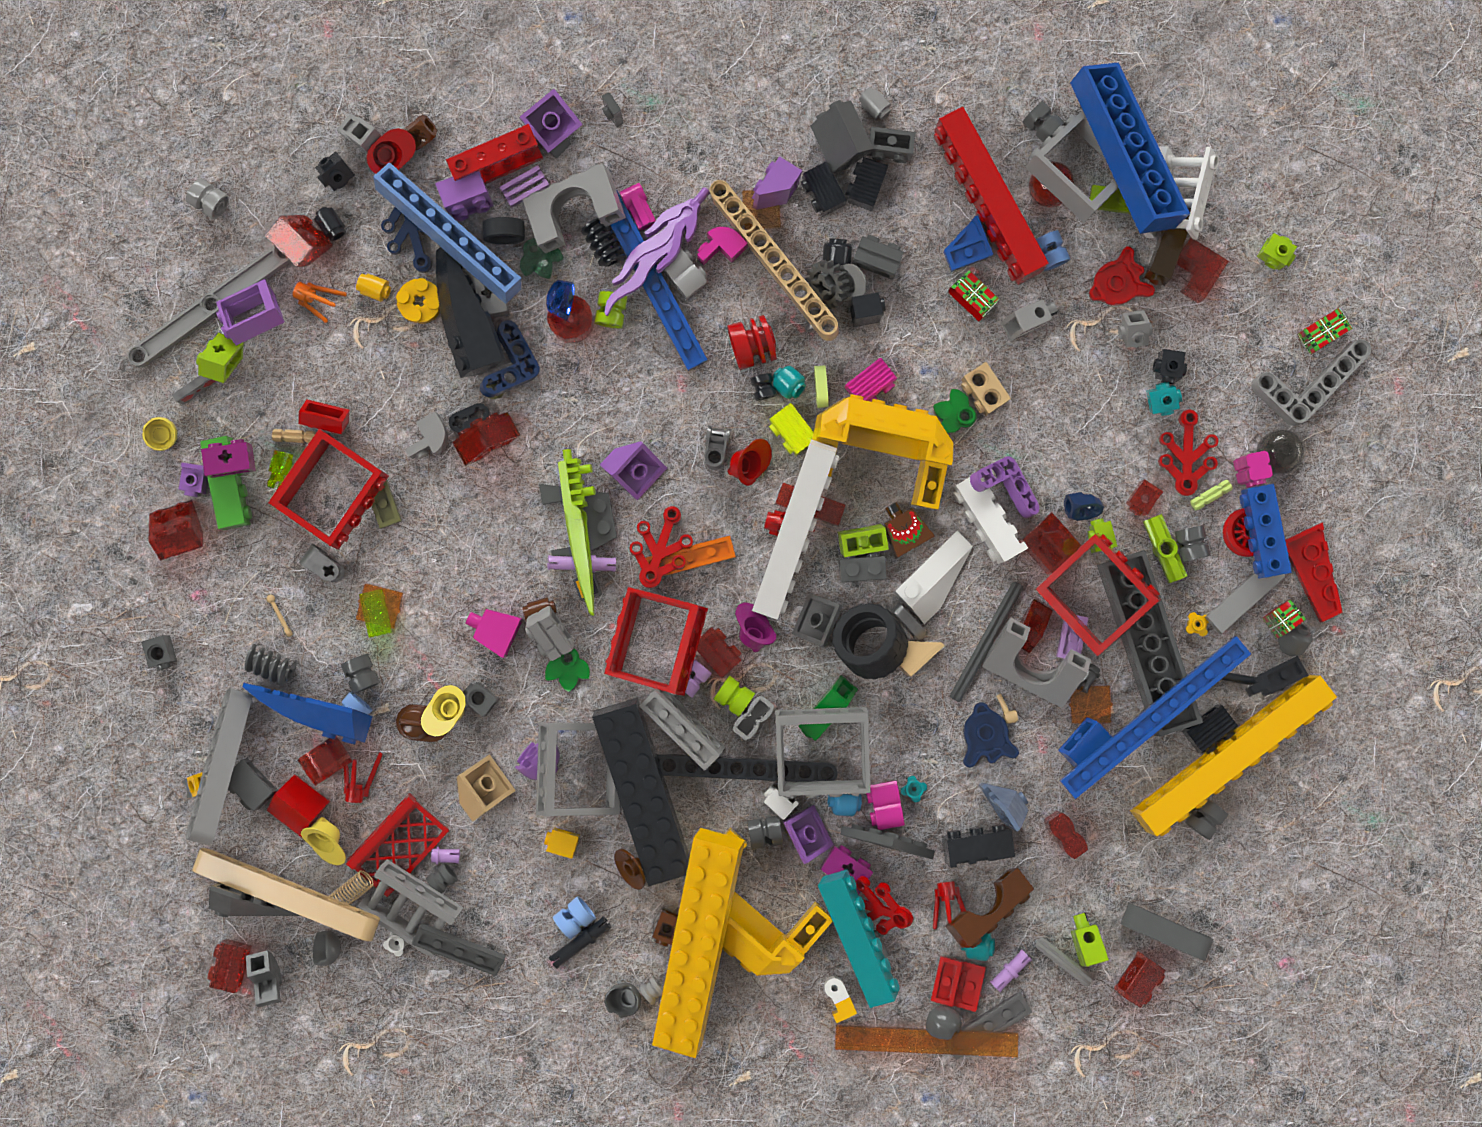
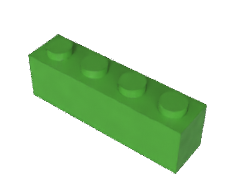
M222 436L200 441L202 449L208 448V444L222 443V446L230 445V441L233 438ZM228 454L229 456L225 458V461L228 462V459L232 458V455ZM243 473L216 478L208 477L218 529L229 530L251 525L252 512L250 506H247L245 499L248 496L245 484H242L241 480Z

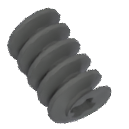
M253 644L245 659V671H253V674L256 676L261 674L263 679L269 678L270 682H277L279 686H284L293 676L297 662L295 661L289 666V658L280 662V654L273 659V651L270 650L267 655H264L265 648L262 647L257 652V645Z

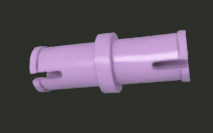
M1020 950L1008 964L1005 963L1003 965L1004 968L990 983L1001 992L1013 978H1018V973L1032 959L1023 950Z

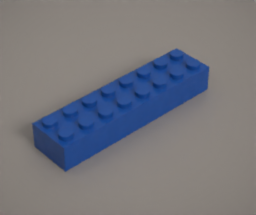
M1119 62L1083 66L1070 84L1139 233L1175 229L1190 212Z

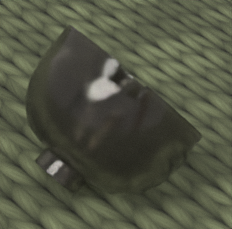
M1279 429L1269 432L1261 438L1257 445V452H1268L1270 459L1268 465H1271L1273 474L1281 475L1293 471L1304 458L1302 440L1297 434L1289 430Z

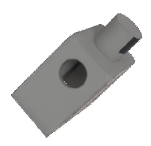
M1039 300L1014 311L1001 324L1010 342L1045 326L1052 320V316L1058 313V309L1054 302L1045 304L1043 300Z

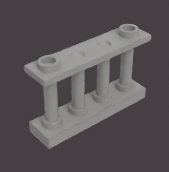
M386 859L374 875V877L380 880L371 898L366 895L356 907L380 917L379 925L409 944H412V940L418 930L417 926L427 910L438 917L433 928L442 930L446 922L452 925L463 909L462 906ZM388 886L400 893L390 910L379 903ZM407 898L419 905L410 922L398 915ZM414 946L431 958L435 955L433 952Z

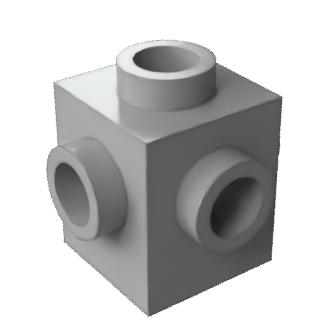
M1145 311L1122 313V325L1118 327V335L1120 339H1123L1126 348L1149 345V336L1152 335L1153 330Z

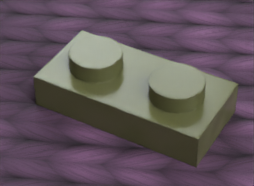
M388 480L383 484L385 486L384 489L375 496L372 505L380 529L402 522Z

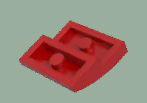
M940 956L931 1001L977 1012L987 966Z

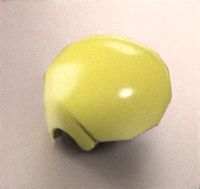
M151 418L143 426V440L153 450L165 451L171 448L177 440L178 430L174 423L167 418Z

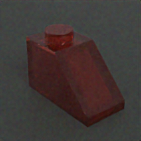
M1033 599L1020 623L1030 627L1027 641L1021 648L1028 653L1034 649L1043 637L1053 612L1051 608Z

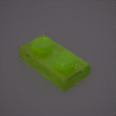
M378 589L359 594L368 637L373 638L392 633L383 590Z

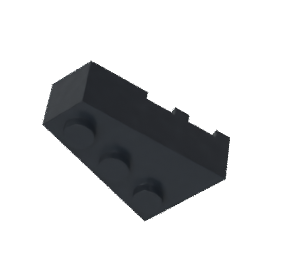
M1004 824L993 825L992 830L984 831L983 827L970 828L968 833H961L960 830L947 831V835L942 836L945 863L950 868L957 867V864L961 863L971 865L977 864V861H994L1015 857L1012 829L1006 828Z

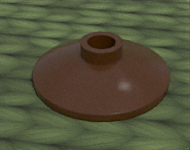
M618 849L614 854V860L619 873L632 888L642 889L645 886V876L639 858L634 857L625 849Z

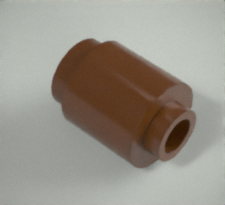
M546 597L529 602L526 606H523L522 609L526 622L529 616L547 606H550L554 613H557L554 600L550 601Z

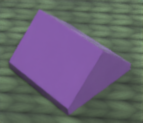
M814 805L783 820L803 864L810 862L834 846Z

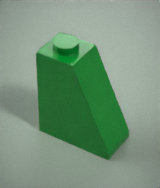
M840 675L812 709L846 708L858 688ZM832 723L800 724L798 727L806 737L816 741Z

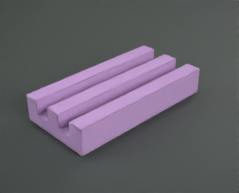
M536 166L500 186V189L512 208L523 202V199L529 197L531 193L540 192L548 188L549 183L539 166ZM538 174V176L507 192V190ZM540 180L542 181L540 185L532 188L531 190L525 192L524 194L516 197L513 200L511 199V197L515 194L525 190L526 188L530 187L531 185L537 183Z

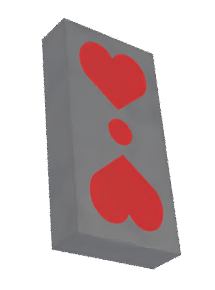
M198 376L173 393L172 396L176 402L184 405L218 381Z

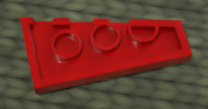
M1323 522L1285 539L1289 561L1319 622H1324L1343 613L1337 584H1335L1332 572L1334 571L1328 555L1329 548L1324 537Z

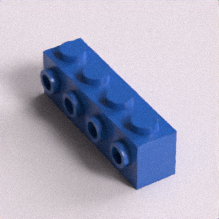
M1274 484L1241 490L1240 504L1245 509L1246 514L1244 525L1246 530H1249L1250 539L1248 540L1250 551L1254 554L1253 570L1256 575L1258 574V579L1292 573Z

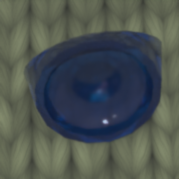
M555 281L551 285L546 298L547 310L566 321L569 318L573 304L574 282Z

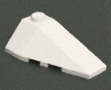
M956 531L893 593L925 624L941 609L973 546Z

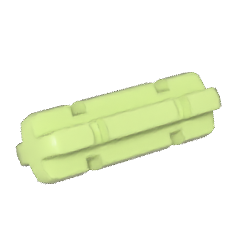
M1228 480L1222 481L1218 486L1216 485L1200 494V497L1192 499L1190 501L1191 506L1194 510L1203 508L1204 504L1207 505L1223 496V494L1230 492L1233 489L1231 483Z

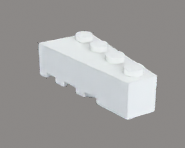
M970 477L953 487L955 490L953 495L956 501L964 505L966 509L964 514L970 523L974 522L978 529L975 531L976 535L982 543L985 541L989 548L987 554L993 562L1003 563L1028 549L1025 542L1019 543L1017 540L1018 532L1014 525H1011L1009 522L1006 523L1005 519L1007 517L1003 508L998 503H993L995 496L990 488L983 492H977L971 486Z

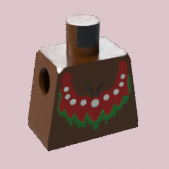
M897 502L885 508L891 520L883 526L886 528V535L895 558L935 537L933 532L912 508L903 513Z

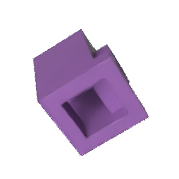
M181 463L182 471L179 490L184 491V495L198 497V493L206 494L208 477L204 474V467L202 465ZM191 476L195 479L192 484H190Z

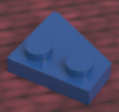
M978 215L971 220L943 251L951 272L994 255Z

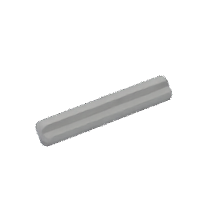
M1043 937L1037 940L1035 944L1037 949L1083 985L1088 987L1093 982L1094 977L1050 942Z

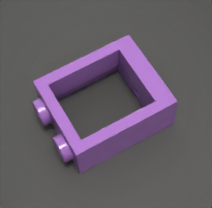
M265 279L216 302L219 309L216 314L224 325L221 327L224 336L227 339L231 338L235 345L285 322L276 295ZM264 303L266 310L237 324L234 323L233 317Z

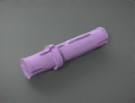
M548 555V562H557L547 563L548 570H576L573 557ZM591 555L593 573L595 571H616L615 565H607L616 564V557L596 558V555Z

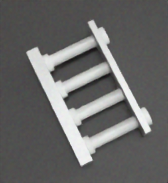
M1160 146L1159 149L1170 172L1175 166L1201 167L1199 178H1174L1177 187H1196L1194 199H1184L1187 208H1191L1189 220L1184 219L1176 228L1186 229L1192 239L1197 240L1199 231L1203 229L1204 210L1214 170L1218 167V156L1211 147H1206L1204 158L1175 157L1169 147ZM1156 232L1143 234L1146 238H1155Z

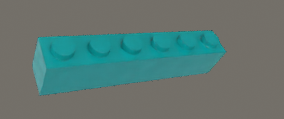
M848 869L823 876L818 884V888L869 1008L894 1002L900 990L899 983L892 976L890 962L888 958L884 957L882 943L878 937L876 938L873 931L872 919L867 917L865 903L856 891L854 877L850 876Z

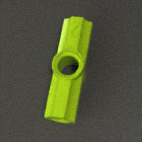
M1162 514L1143 521L1153 546V554L1158 558L1168 584L1187 577L1177 552V543L1172 539ZM1162 543H1166L1169 546L1170 550L1167 555L1161 551Z

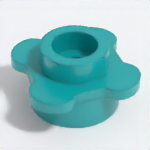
M909 776L907 784L901 788V794L909 796L913 802H919L923 792L927 790V784L919 782L915 776Z

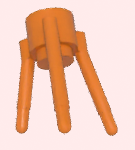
M298 282L292 293L293 298L299 300V305L308 309L325 323L328 322V319L309 305L308 302L312 303L315 299L331 307H335L336 304L316 295L315 290L347 296L346 292L317 286L310 282L307 284Z

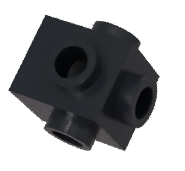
M336 151L329 157H324L320 160L318 166L315 167L320 174L317 176L319 181L325 188L330 186L334 192L346 186L348 181L355 176Z
M1163 349L1158 352V358L1153 363V372H1156L1155 379H1160L1161 383L1169 382V384H1175V382L1181 380L1182 376L1184 377L1187 372V363H1184L1186 352Z

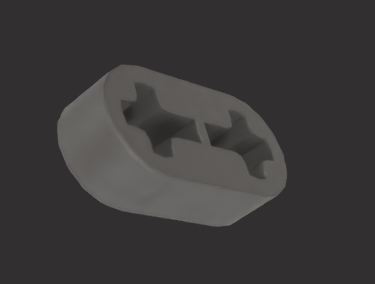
M900 603L891 610L894 616L919 642L928 634Z

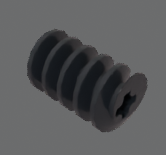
M596 218L588 222L582 228L581 233L586 236V242L591 243L589 247L591 251H595L593 255L596 259H599V266L609 267L618 263L626 256L625 254H617L621 250V246L613 247L617 242L616 238L609 239L613 231L605 232L608 226L601 224V221Z

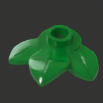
M951 389L949 401H941L933 405L936 415L943 420L941 424L947 433H954L961 427H970L976 421L977 415L975 410L969 406L967 395L960 390ZM962 413H967L969 415V419L967 421L962 420Z
M574 648L572 651L564 655L562 654L561 657L550 661L545 670V679L547 681L559 679L561 686L567 692H570L576 686L578 678L588 679L590 676V668L587 662L580 659L579 653ZM566 654L572 655L573 659L569 663L564 659Z

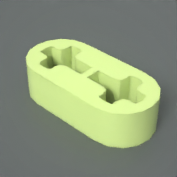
M814 366L817 408L828 407L826 366Z

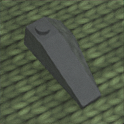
M219 882L211 885L209 890V909L214 910V914L220 917L301 916Z

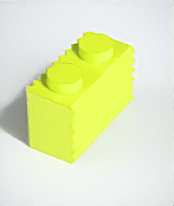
M791 403L769 419L771 423L769 426L770 430L776 437L780 435L785 441L782 445L789 454L794 453L797 456L809 447L813 431Z

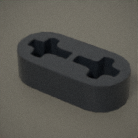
M474 404L452 414L449 418V426L456 433H465L488 422L491 415L490 410L484 404ZM478 408L486 412L483 414V419L478 417L471 419V416L477 414L476 410ZM458 417L461 420L468 418V421L462 423V428L454 426Z

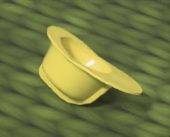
M449 685L440 688L435 693L421 717L422 728L428 735L442 736L448 733L456 722L463 717L466 705L463 691L456 686Z
M320 817L310 828H305L301 831L302 838L324 861L333 865L345 863V853L338 844L340 831L335 825L331 824L324 817Z

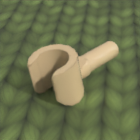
M997 695L996 697L1002 707L1003 718L1006 723H1016L1018 721L1016 710L1009 711L1002 695Z

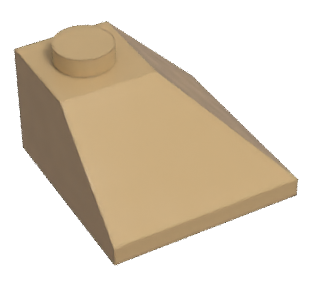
M908 641L906 657H904L903 663L898 667L906 676L912 677L945 645L942 642Z
M490 754L457 776L459 804L472 822L516 791Z

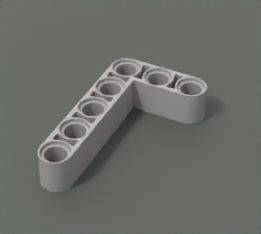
M1363 339L1356 340L1347 345L1298 397L1270 372L1255 377L1251 384L1252 390L1287 424L1291 426L1302 424L1366 360L1371 353V345ZM1355 346L1360 348V356L1354 352ZM1339 362H1342V363L1345 364V366H1346V371H1345V372H1343V371L1340 370V368H1339ZM1324 378L1330 380V388L1324 385ZM1261 379H1265L1268 382L1267 389L1261 386ZM1278 394L1284 397V404H1280L1277 401ZM1309 394H1313L1315 396V404L1309 401ZM1294 409L1300 412V420L1294 417Z

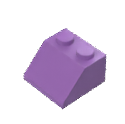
M555 89L551 90L519 117L524 125H530L535 139L548 153L583 125Z

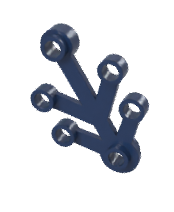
M394 207L389 218L381 223L382 230L387 234L395 231V224L402 214L396 207ZM404 215L405 221L395 239L388 242L387 249L393 255L399 254L402 250L401 246L409 233L415 253L413 266L418 272L427 273L432 268V261L424 254L418 231L424 232ZM387 223L392 224V228L389 230L385 229ZM393 244L398 245V249L395 251L391 250ZM420 259H425L423 266L418 265Z

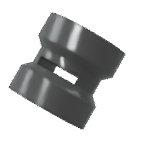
M443 863L438 867V871L429 874L426 880L433 889L442 894L449 884L453 885L458 881V878L453 870L446 863Z

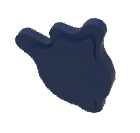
M979 702L975 704L973 712L966 720L963 728L964 740L967 745L963 764L969 768L974 767L983 755L986 756L989 763H995L1001 756L1016 758L1019 755V750L1009 739L1007 723L1003 717L992 711L986 703Z

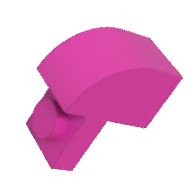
M716 227L707 232V238L711 242L708 243L706 241L699 247L697 259L704 266L720 251L732 263L748 248V243L735 230L729 227Z

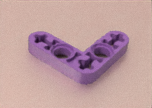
M1004 457L970 476L971 486L977 492H983L1003 482L1018 512L1024 518H1030L1039 512V504L1018 464L1012 457ZM992 470L995 472L997 479L992 474ZM1015 483L1019 486L1020 492L1016 488Z

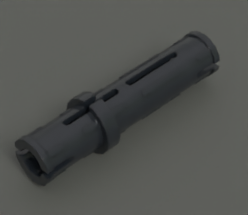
M602 916L589 928L585 927L582 929V933L549 956L550 962L555 961L553 966L558 969L559 966L588 944L595 943L596 938L612 928L610 923H606L608 920Z

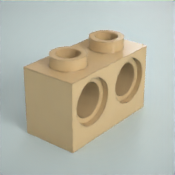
M987 362L961 379L963 390L967 395H972L975 400L974 406L980 414L984 413L987 416L1011 399ZM974 376L981 377L983 385H974L972 378ZM985 395H993L996 400L995 404H987Z

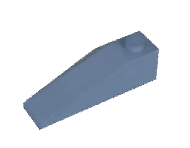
M980 783L979 787L1002 823L1016 832L1019 831L1029 811L1026 807L1028 801L1023 793H1018L1010 788Z

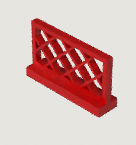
M409 793L348 858L346 865L352 870L355 869L359 872L360 870L365 871L361 866L366 861L376 860L378 870L380 867L379 860L392 859L396 865L395 859L409 858V867L405 871L411 873L449 832V829ZM415 808L423 814V822L410 823V813ZM436 825L442 832L437 837H427L426 826ZM424 826V838H411L410 827ZM397 827H407L408 839H394L395 829ZM391 835L392 840H386ZM427 841H432L427 847ZM408 842V854L395 855V843ZM411 842H424L425 850L421 854H411ZM392 843V855L379 856V847L382 844ZM367 872L373 880V886L377 888L380 880L372 877L376 872ZM360 873L366 880H368L364 874ZM391 887L388 890L386 889L384 895L388 897L395 889Z

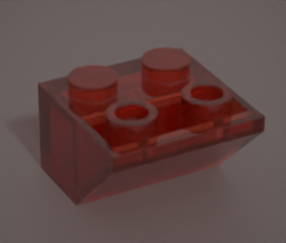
M305 215L280 216L265 236L296 267L310 265L333 246L328 240L329 237H325L321 230L314 227L312 220Z
M192 500L180 502L165 509H158L149 514L148 542L160 561L203 547V531Z
M1052 512L1019 540V543L1025 542L1028 547L1026 551L1047 575L1052 574L1081 546Z

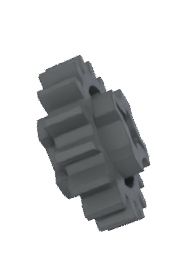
M825 259L811 265L812 268L807 270L810 276L805 278L809 282V286L829 309L842 305L844 303L843 300L848 298L846 292L850 291V288L846 286L849 279H844L846 272L839 270L840 264L834 266L833 260L827 262Z

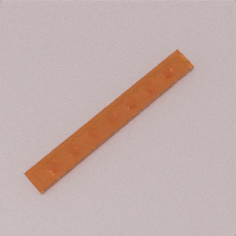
M836 1025L835 1050L1018 1057V1033L960 1030L959 1033L956 1031L951 1039L945 1040L933 1037L926 1029Z

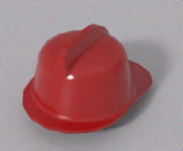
M400 128L391 129L384 133L371 145L367 152V164L371 171L377 174L389 162L398 170L402 168L415 153L416 144L413 136L408 131Z
M762 438L755 439L744 450L736 451L731 457L730 468L727 471L728 474L739 479L743 485H752L770 465L772 449L768 441Z

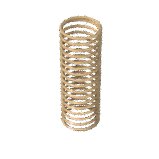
M360 870L358 874H355V876L330 894L329 897H335L336 900L340 899L342 902L350 905L373 887V880L367 872ZM360 873L366 876L370 883V886H368L366 879ZM351 882L354 883V885L358 888L359 891L356 890V888L352 885Z

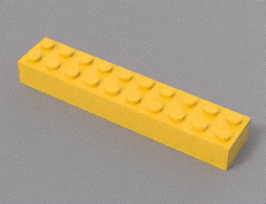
M1309 675L1297 681L1234 730L1235 734L1231 738L1219 741L1217 743L1218 747L1213 752L1201 755L1131 809V813L1147 833L1156 837L1166 835L1172 829L1170 826L1178 821L1180 823L1190 815L1188 812L1195 807L1198 809L1205 805L1208 801L1206 798L1213 793L1216 795L1223 791L1228 781L1240 778L1244 774L1243 770L1245 768L1258 764L1262 760L1260 757L1263 754L1276 750L1279 747L1278 743L1284 738L1289 739L1297 733L1296 729L1302 724L1305 726L1315 719L1314 715L1320 710L1323 712L1333 705L1332 701L1337 696L1320 675Z
M700 828L693 838L652 1046L692 1058L697 1057L702 1047L745 843L743 839Z

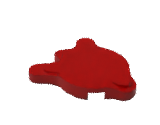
M1127 246L1121 251L1120 256L1116 260L1106 263L1097 271L1093 286L1088 294L1093 301H1101L1108 305L1119 306L1129 302L1134 297L1149 298L1154 295L1155 288L1151 284L1140 281L1139 277L1145 272V269L1134 261V250Z

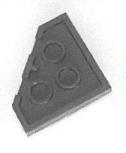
M852 824L851 828L842 826L840 835L932 860L935 853L934 850L926 848V843L891 832L885 833L873 828H869L867 832L865 827Z

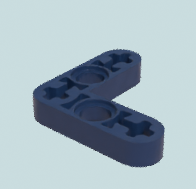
M511 320L501 322L496 333L513 365L492 373L482 380L479 389L485 397L492 398L535 379L540 372L539 364L516 323ZM506 328V330H511L512 332L509 335V333H504L503 330ZM513 346H520L523 349V355H516L512 350ZM526 367L532 368L533 371L531 373L525 372L524 369ZM511 373L515 377V382L508 383L504 378V374ZM499 380L500 384L496 385L494 389L486 387L488 383L492 385Z

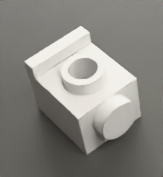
M773 785L763 794L765 796L763 802L783 820L799 804L796 799L791 802L789 800L790 797L779 796L778 789Z

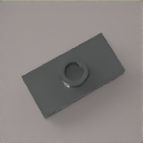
M607 92L602 95L604 104L602 110L607 119H611L617 128L623 124L621 109L611 93Z

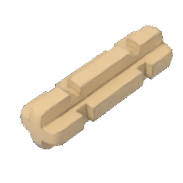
M274 429L272 431V440L275 442H283L284 440L294 443H304V441L309 443L316 432Z

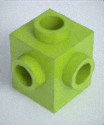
M1273 233L1267 238L1256 257L1263 260L1267 267L1280 270L1285 266L1289 267L1296 257L1293 253L1297 246L1292 244L1291 239L1285 236L1280 237Z

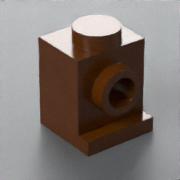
M662 909L652 938L656 939L655 942L666 947H668V944L672 945L678 914ZM665 924H669L672 927L671 931L666 932L664 931L663 926Z

